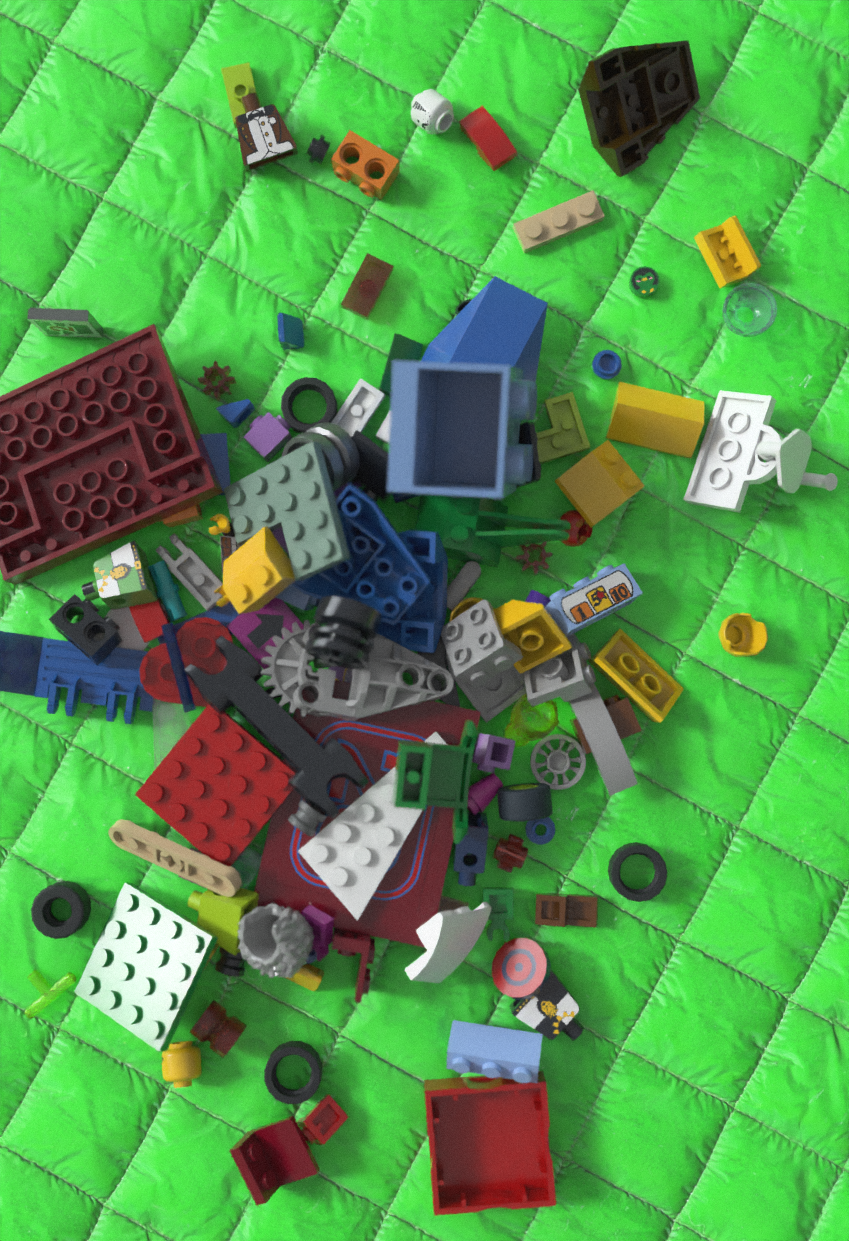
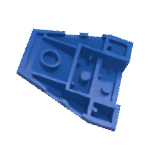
M407 530L398 534L431 581L395 625L381 621L377 633L410 651L434 653L446 619L448 557L438 532Z

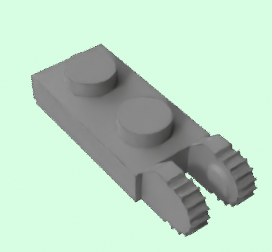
M174 533L169 538L183 555L175 561L170 552L161 545L156 551L169 565L170 571L200 604L210 612L217 605L216 602L224 598L222 594L214 593L223 583L202 559Z

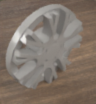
M552 734L542 738L535 745L530 757V766L533 775L540 783L550 785L551 789L562 790L573 786L581 779L586 767V757L581 745L576 740L567 735ZM559 739V747L556 750L551 747L550 740ZM567 740L570 743L566 751L564 752L561 749L565 741ZM543 744L551 751L548 755L540 748ZM576 747L580 756L569 758V751ZM537 753L545 756L544 762L535 763ZM570 761L581 763L580 768L570 766ZM546 765L548 769L538 774L537 769ZM568 769L573 770L577 774L571 781L565 776V772ZM548 772H553L554 774L552 783L543 780ZM557 774H562L563 784L558 785Z

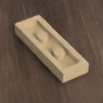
M590 191L513 224V229L523 252L527 253L601 222L605 216L594 191Z

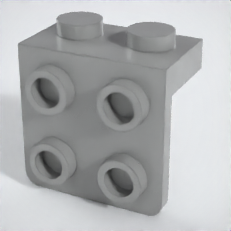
M487 600L480 601L443 626L441 637L454 675L474 688L486 684L489 679L511 668L514 663L523 658L520 648L503 638L491 603Z

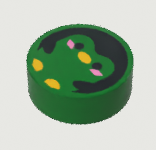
M647 266L637 268L629 280L631 292L640 298L650 297L659 286L657 272Z

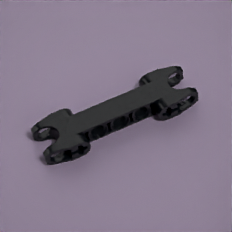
M220 636L215 642L219 651L227 660V665L223 671L218 674L208 675L190 664L185 669V673L195 684L202 698L218 714L222 715L232 706L297 770L288 780L293 789L307 803L334 819L339 814V810L327 794L329 783L336 778H345L355 786L363 789L369 783V780L360 770L352 755L335 739L331 738L321 747L256 683L263 676L261 674L263 668L245 650Z

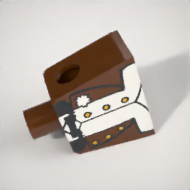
M251 93L242 97L241 101L246 113L235 117L246 172L298 154L296 143L275 105L271 104L262 107L257 93Z

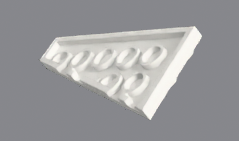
M436 731L424 741L446 744ZM396 766L298 850L357 921L422 812L419 809L394 807L392 796Z

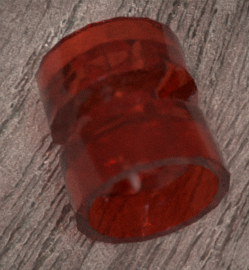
M213 1000L189 1033L202 1043L209 1041V1048L221 1058H224L247 1025L234 1015L228 1017L227 1009Z

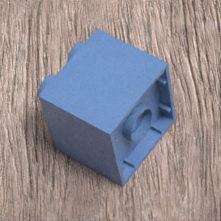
M393 361L387 491L503 498L515 492L517 484H525V481H531L533 445L519 444L520 420L535 419L537 383L523 380V370L509 365Z

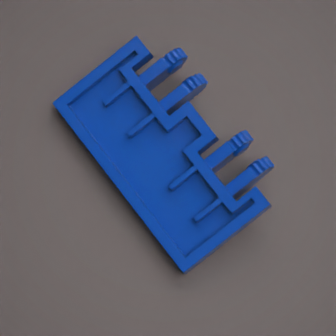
M43 638L35 697L48 698L47 713L56 714L59 708L61 687L68 688L65 711L67 716L73 717L77 709L79 690L82 689L81 703L107 706L106 720L114 722L118 713L119 695H127L124 721L126 724H133L138 697H141L139 710L154 712L156 699L145 691L140 681L139 668L143 657L148 651L116 647L97 666L69 641Z

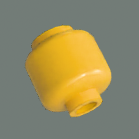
M193 1041L170 1043L167 1051L162 1052L163 1079L167 1082H173L174 1088L192 1086V1080L200 1077L202 1073L201 1051L198 1046L193 1045Z

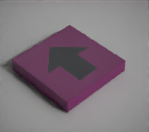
M274 597L260 610L240 614L227 627L260 666L266 669L270 665L263 663L262 658L272 657L265 649L267 645L277 647L272 640L274 635L284 639L281 633L282 628L285 627L293 633V623L296 622L301 630H303L304 624L283 600Z

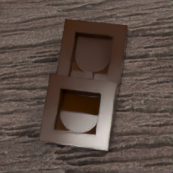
M556 893L536 894L535 924L565 927L566 925L597 927L598 896Z

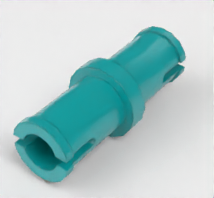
M161 561L149 566L148 569L158 589L156 595L162 599L169 616V621L172 622L187 616L188 614L178 594L180 588L178 584H174L167 563Z

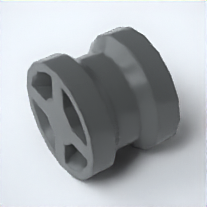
M302 799L299 803V810L297 813L292 814L288 821L303 833L313 837L316 833L317 824L323 822L327 816L321 810Z

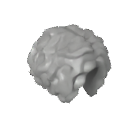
M271 903L266 907L260 906L255 908L239 921L238 938L240 939V945L238 949L241 950L242 958L247 960L252 968L260 970L262 976L268 974L270 978H273L275 975L277 977L292 978L306 964L309 952L313 946V928L298 911H293L290 907L285 909L284 906L279 907L277 904Z

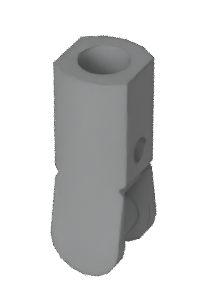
M467 562L448 586L447 608L452 611L470 591L469 589L479 579L481 568L477 562Z

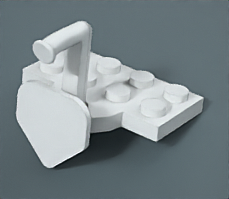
M719 391L684 496V501L689 504L740 513L749 484H761L770 480L776 474L779 487L787 493H795L800 485L825 488L828 491H832L836 488L838 479L833 473L822 475L805 472L812 443L810 436L802 429H795L783 439L777 431L768 426L777 401L772 396Z

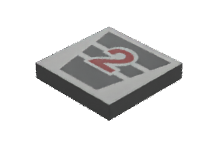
M28 309V320L45 336L103 338V327L88 310Z

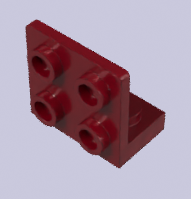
M334 928L332 949L337 950V953L343 956H355L356 953H360L355 984V1002L361 1003L362 994L368 995L371 976L370 969L366 967L367 963L373 964L375 939L370 938V935Z
M293 1116L248 1131L230 1149V1153L256 1206L267 1203L280 1186L316 1175L320 1170Z

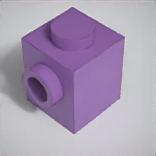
M269 412L265 416L259 415L250 424L251 430L244 436L245 440L267 462L292 439L288 431L291 426L280 415L274 418Z
M478 733L472 762L478 763L477 769L494 773L495 767L510 770L515 740Z

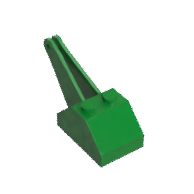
M421 493L415 530L438 532L448 559L464 562L475 561L481 565L498 567L502 548L568 540L569 533L561 530H569L571 523L559 519H540L507 514V506L488 497ZM505 527L529 528L530 530H505Z

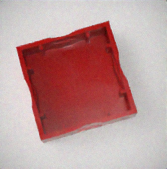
M538 1071L537 1083H519L514 1079L489 1078L485 1075L424 1080L434 1216L474 1213L489 1208L524 1209L556 1206L553 1161L549 1150L548 1137L550 1123L547 1085L543 1071Z

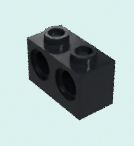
M74 594L49 618V621L62 636L98 666L123 641L118 633L120 627L110 617L107 616L103 619L98 615L99 609L90 600L87 601L85 598L82 601ZM84 615L80 622L71 623L75 616ZM105 633V637L98 642L92 641L96 634Z

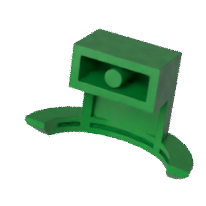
M467 720L464 725L460 745L410 740L398 741L392 796L394 807L426 810V805L453 808V839L455 844L460 843L468 832L467 805L473 751L479 730L471 720Z

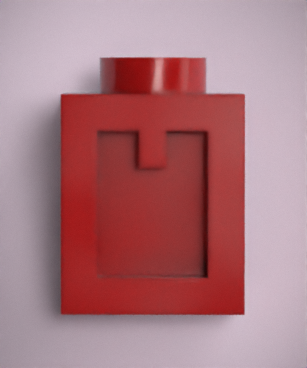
M327 1094L305 1117H301L297 1123L302 1128L301 1131L309 1144L324 1145L349 1116Z

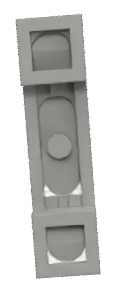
M592 683V693L568 702L572 712L576 715L598 765L602 780L611 796L638 783L612 719L595 684Z

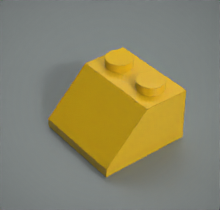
M609 440L591 451L555 480V483L591 528L645 486Z
M267 526L262 528L223 562V590L239 614L260 610L295 581L290 559Z
M511 600L493 610L503 638L521 650L523 658L513 664L520 674L572 648L571 642L543 604Z

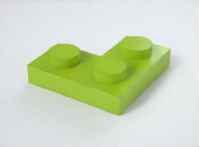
M573 392L545 400L544 405L552 429L537 433L540 463L543 464L589 450L590 445Z

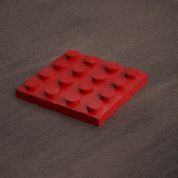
M208 704L135 795L201 853L223 865L232 867L294 791L288 780L296 771L229 714L224 712L220 715Z

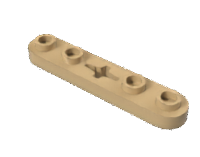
M120 819L108 831L112 842L121 849L222 896L232 897L241 887V878L235 868L223 865L212 860L207 855L199 854L166 839L154 831L144 829L130 820Z

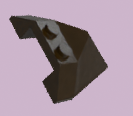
M689 40L611 48L589 61L578 89L592 145L618 177H623L644 164L649 158L647 154L652 148L664 141L666 138L665 133L673 124H678L700 99Z

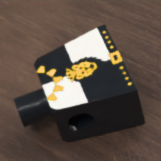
M550 967V977L541 987L542 990L539 994L527 1000H514L510 1004V1010L515 1017L550 1040H553L562 1031L574 1041L584 1030V1026L574 1018L579 1012L580 1007Z

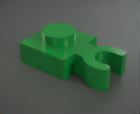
M483 887V902H488L492 908L488 918L492 919V923L487 927L488 940H493L492 934L495 929H502L504 931V941H508L510 932L505 924V920H513V888Z

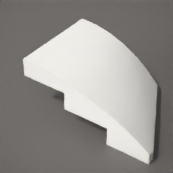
M483 902L473 911L468 906L456 910L439 912L416 930L428 952L405 969L410 980L441 983L462 963L480 937L492 909L489 903Z

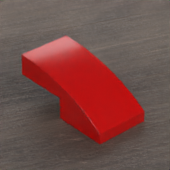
M483 106L459 121L460 129L475 144L478 155L493 171L518 156L516 149L504 131Z
M158 597L157 601L129 607L144 643H148L173 630L161 605L163 603Z

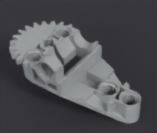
M305 620L303 630H301L296 622L293 623V633L285 627L282 628L281 633L284 639L274 635L272 640L277 647L267 645L265 649L272 657L262 658V662L270 665V667L263 669L261 674L271 676V679L264 683V687H275V690L269 696L273 698L280 695L282 698L279 705L282 707L286 703H290L288 713L292 714L297 708L300 711V718H304L308 714L318 717L332 716L345 721H356L362 717L388 712L408 705H418L423 701H436L447 695L454 685L453 677L446 669L377 633L375 638L366 639L373 646L372 652L368 654L370 659L368 667L365 669H352L348 700L332 698L336 671L324 668H335L336 666L323 662L306 652V643L309 639H312L309 635L310 630L313 627L320 626L317 623H313L310 626L309 620ZM311 661L314 662V667L318 668L315 673L312 672V667L308 665ZM403 672L412 676V685H407L403 681ZM432 678L437 679L441 683V691H437L432 687ZM302 690H310L314 694L315 700L313 703H308L302 698Z

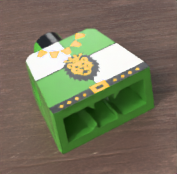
M135 540L95 561L93 569L96 580L82 585V591L87 601L100 597L110 609L114 610L158 600L151 572L148 569L149 564L146 553Z

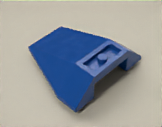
M494 276L428 345L421 362L509 365L523 370V380L536 382L548 303Z
M349 483L335 499L350 559L305 580H295L291 585L302 593L318 599L326 596H336L364 603L381 614V621L395 625L430 583L431 579L376 502Z

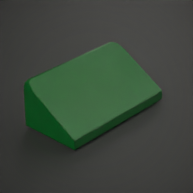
M394 334L379 391L391 396L393 361L419 362L423 344L403 335Z

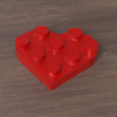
M208 617L195 618L186 622L177 632L174 643L160 644L150 649L143 657L139 671L140 681L145 691L154 699L164 702L207 707L208 703L202 698L195 684L185 673V669L192 664L208 675L218 674L223 671L227 665V660L219 651L215 641L220 636H223L233 643L228 629L219 621Z

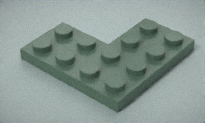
M312 441L224 488L236 543L244 545L265 526L271 532L282 527L295 580H305L350 559L319 442Z

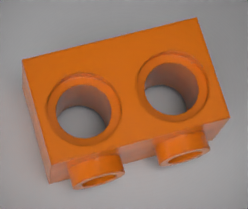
M349 130L331 158L334 174L346 183L349 181L359 186L358 188L363 194L370 198L375 196L382 200L400 172L399 160L351 130ZM352 156L359 159L354 164L345 162L347 158ZM378 171L384 175L380 179H372L370 174Z

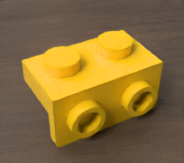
M736 216L728 218L719 226L701 231L694 237L720 289L745 280L761 267Z

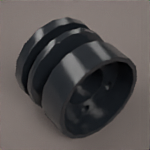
M336 596L322 597L319 600L314 616L315 622L320 626L313 627L310 630L309 635L312 639L307 641L305 650L311 656L334 666L365 669L368 667L370 660L368 654L373 650L372 644L366 639H373L377 636L382 618L381 614L374 608L352 599Z

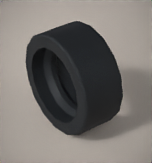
M304 377L295 380L286 388L281 399V410L285 421L291 426L293 431L299 434L305 433L318 423H331L337 414L338 405L333 390L325 382L317 378ZM306 390H314L320 393L325 398L327 404L326 413L323 418L312 424L299 421L294 416L292 410L295 397Z
M637 842L624 844L614 852L608 866L611 884L620 895L628 900L637 902L651 900L661 892L666 884L668 874L666 863L657 851L646 844ZM635 854L644 855L649 858L655 870L654 879L650 885L638 890L626 886L620 876V868L623 861Z
M288 1041L279 1045L271 1053L264 1071V1081L268 1092L276 1100L285 1104H299L309 1100L316 1093L321 1082L322 1061L317 1051L311 1045L302 1041ZM288 1055H299L305 1058L311 1067L309 1082L298 1090H290L282 1086L276 1076L278 1063Z

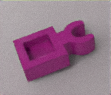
M309 905L302 911V916L305 917L306 921L313 928L314 939L311 951H316L317 960L320 962L328 955V945L333 941L334 918Z

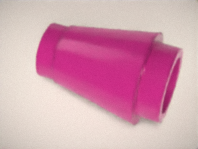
M494 773L469 786L467 810L474 816L478 812L482 813L496 796L498 789L504 786Z

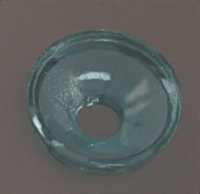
M744 283L736 286L727 295L722 309L723 319L733 333L743 337H754L768 330L773 324L777 314V303L772 293L766 287L757 283ZM741 307H747L752 310L753 320L751 322H743L738 318L737 313Z

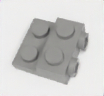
M575 634L567 637L572 644L571 649L523 672L527 698L532 706L557 697H561L564 702H568L593 692L591 684L596 682V677L590 665L587 666L586 660L591 659V653L585 642L581 643Z

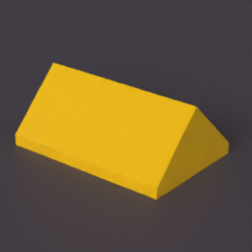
M619 382L606 439L692 458L704 426V401Z
M621 629L617 630L589 660L603 676L652 722L660 723L663 721L684 690L678 682Z

